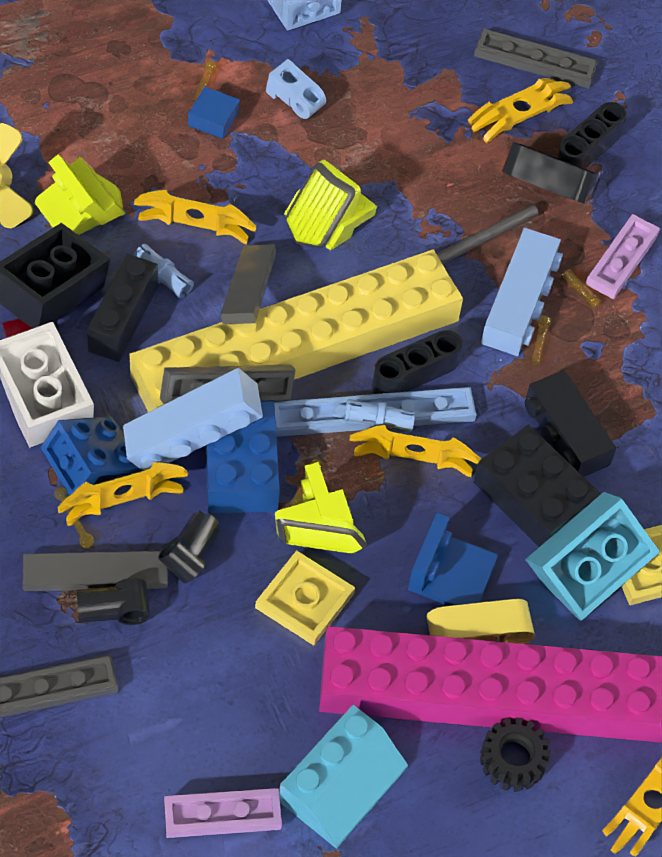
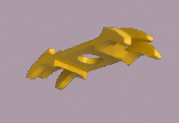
M550 78L538 79L534 85L498 102L486 103L468 119V122L471 125L474 124L471 129L476 132L498 121L484 135L483 140L488 143L499 133L511 130L513 125L546 110L550 112L558 105L572 104L571 96L558 93L571 88L568 82H557ZM521 100L527 102L531 108L528 111H518L514 108L513 104Z
M167 190L147 192L139 195V198L134 200V205L154 207L140 212L138 216L139 221L159 219L168 225H171L172 222L216 231L217 236H234L244 244L248 243V235L239 226L256 231V225L243 212L230 203L225 207L175 197L170 195ZM187 210H199L203 213L204 218H193L187 213Z
M385 425L351 434L349 441L353 442L368 441L355 448L354 456L375 453L386 460L391 455L437 464L438 469L455 468L468 477L472 476L473 469L463 459L476 464L481 460L469 447L454 437L449 441L434 440L389 431ZM416 444L422 446L425 450L414 452L406 446Z
M153 462L152 467L148 470L100 484L92 485L86 481L58 506V513L73 507L66 517L67 525L71 526L84 515H101V509L145 496L152 500L163 492L180 494L183 493L182 485L166 479L187 477L188 472L184 467ZM131 485L128 492L122 495H114V492L119 487Z
M662 757L629 801L602 830L606 836H609L621 825L625 818L629 821L610 850L614 854H617L640 829L643 833L629 853L636 857L662 822V807L653 809L644 802V793L649 790H656L662 794Z

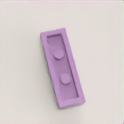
M632 214L588 276L586 285L615 299L658 237L660 228Z
M279 788L164 796L166 838L281 830L282 827Z

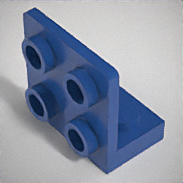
M111 416L58 420L40 447L69 495L86 481L93 485L99 476L141 471L139 467L127 459L124 434Z
M436 513L412 568L408 590L448 606L480 603L498 555L453 538L452 532L447 531L450 517Z

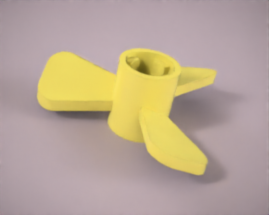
M1 123L0 223L5 228H14L32 216L33 206L10 188L12 172L6 165L7 161L22 143V134L16 128L6 123Z

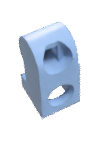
M289 59L269 73L265 92L273 99L279 97L288 106L290 105L299 117L308 119L326 104V97L322 89Z

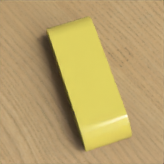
M523 599L445 606L433 609L426 615L430 636L518 644L528 643L535 637L528 602Z

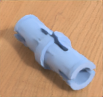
M143 244L142 248H137L133 256L158 264V284L163 283L180 299L185 298V294L188 295L192 291L194 282L173 267L175 265L171 260L163 259L147 244Z
M347 399L344 421L361 422L374 425V427L385 425L387 428L412 432L415 410L385 406V402L378 401V404Z

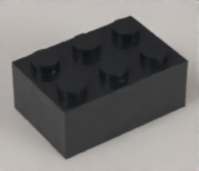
M61 222L0 261V304L32 329L53 322L104 287L110 258Z
M529 424L478 462L474 483L539 547L601 495Z

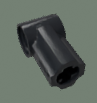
M201 511L193 513L180 534L172 539L160 552L158 559L184 584L193 580L204 568L206 560L203 557L220 532L218 527L219 521L211 514H205Z
M128 578L116 583L115 587L76 590L79 623L118 620V622L124 625H138L150 618L147 583L143 579Z

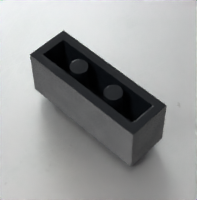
M126 254L87 328L88 352L120 362L158 288L157 263Z
M565 370L530 383L524 402L525 408L530 417H535L541 426L544 439L549 444L552 443L555 450L583 477L610 466L616 446Z

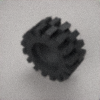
M516 717L514 724H511L510 718L504 719L502 725L498 722L494 724L492 730L487 732L480 752V765H484L483 773L485 776L492 775L490 782L494 785L498 781L502 782L501 789L506 791L509 785L514 786V792L521 791L523 785L526 790L532 788L534 781L538 783L541 780L550 758L551 750H548L549 740L548 738L542 739L544 731L539 728L535 732L533 730L535 723L531 721L528 722L527 726L522 725L523 718ZM509 743L521 745L527 750L529 760L522 766L511 765L503 759L501 749Z

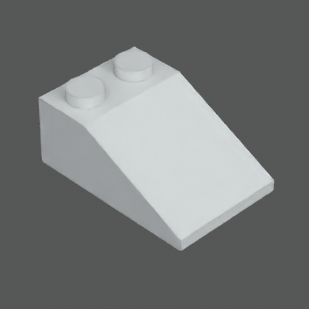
M53 322L0 340V379L16 421L29 448L44 443L58 420L94 418V403Z

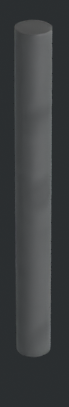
M532 204L436 254L441 263L445 264L538 216V209Z

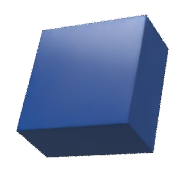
M204 87L188 113V126L224 139L239 114L240 99Z

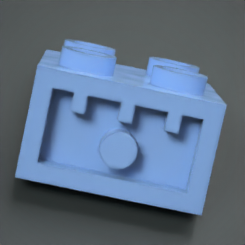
M267 0L287 31L339 14L342 0Z

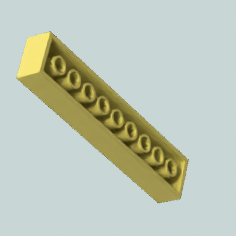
M433 249L259 309L256 323L222 324L221 322L130 353V377L148 412L164 405L160 400L164 367L292 365L296 370L295 380L458 322L463 297Z

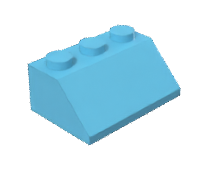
M603 492L525 560L542 583L582 621L660 551L623 499Z
M352 705L280 784V803L337 849L405 772L408 764L383 727L355 705Z

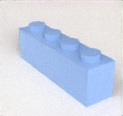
M527 228L523 229L486 321L481 344L515 356L519 355L523 344L529 346L535 329L530 324L532 319L538 321L544 306V302L540 301L541 296L548 297L554 280L549 275L551 271H558L563 254L558 252L561 239Z
M236 368L124 424L127 459L145 471L152 467L153 462L170 463L262 418L258 384L241 369Z

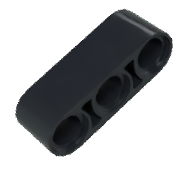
M617 102L602 104L563 138L557 158L586 169L620 138L627 112L625 108Z
M516 142L512 143L502 172L583 204L587 203L598 175L590 170Z
M442 330L382 356L375 363L372 381L374 393L408 392L456 369L462 348L460 336L451 330Z

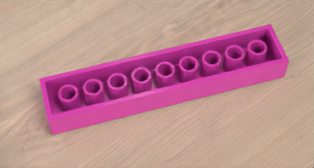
M327 626L319 712L345 714L352 705H355L363 713L371 717L493 727L497 722L502 725L503 720L510 718L511 724H514L517 717L523 718L522 725L527 726L529 721L535 723L534 731L541 728L544 732L662 743V656Z

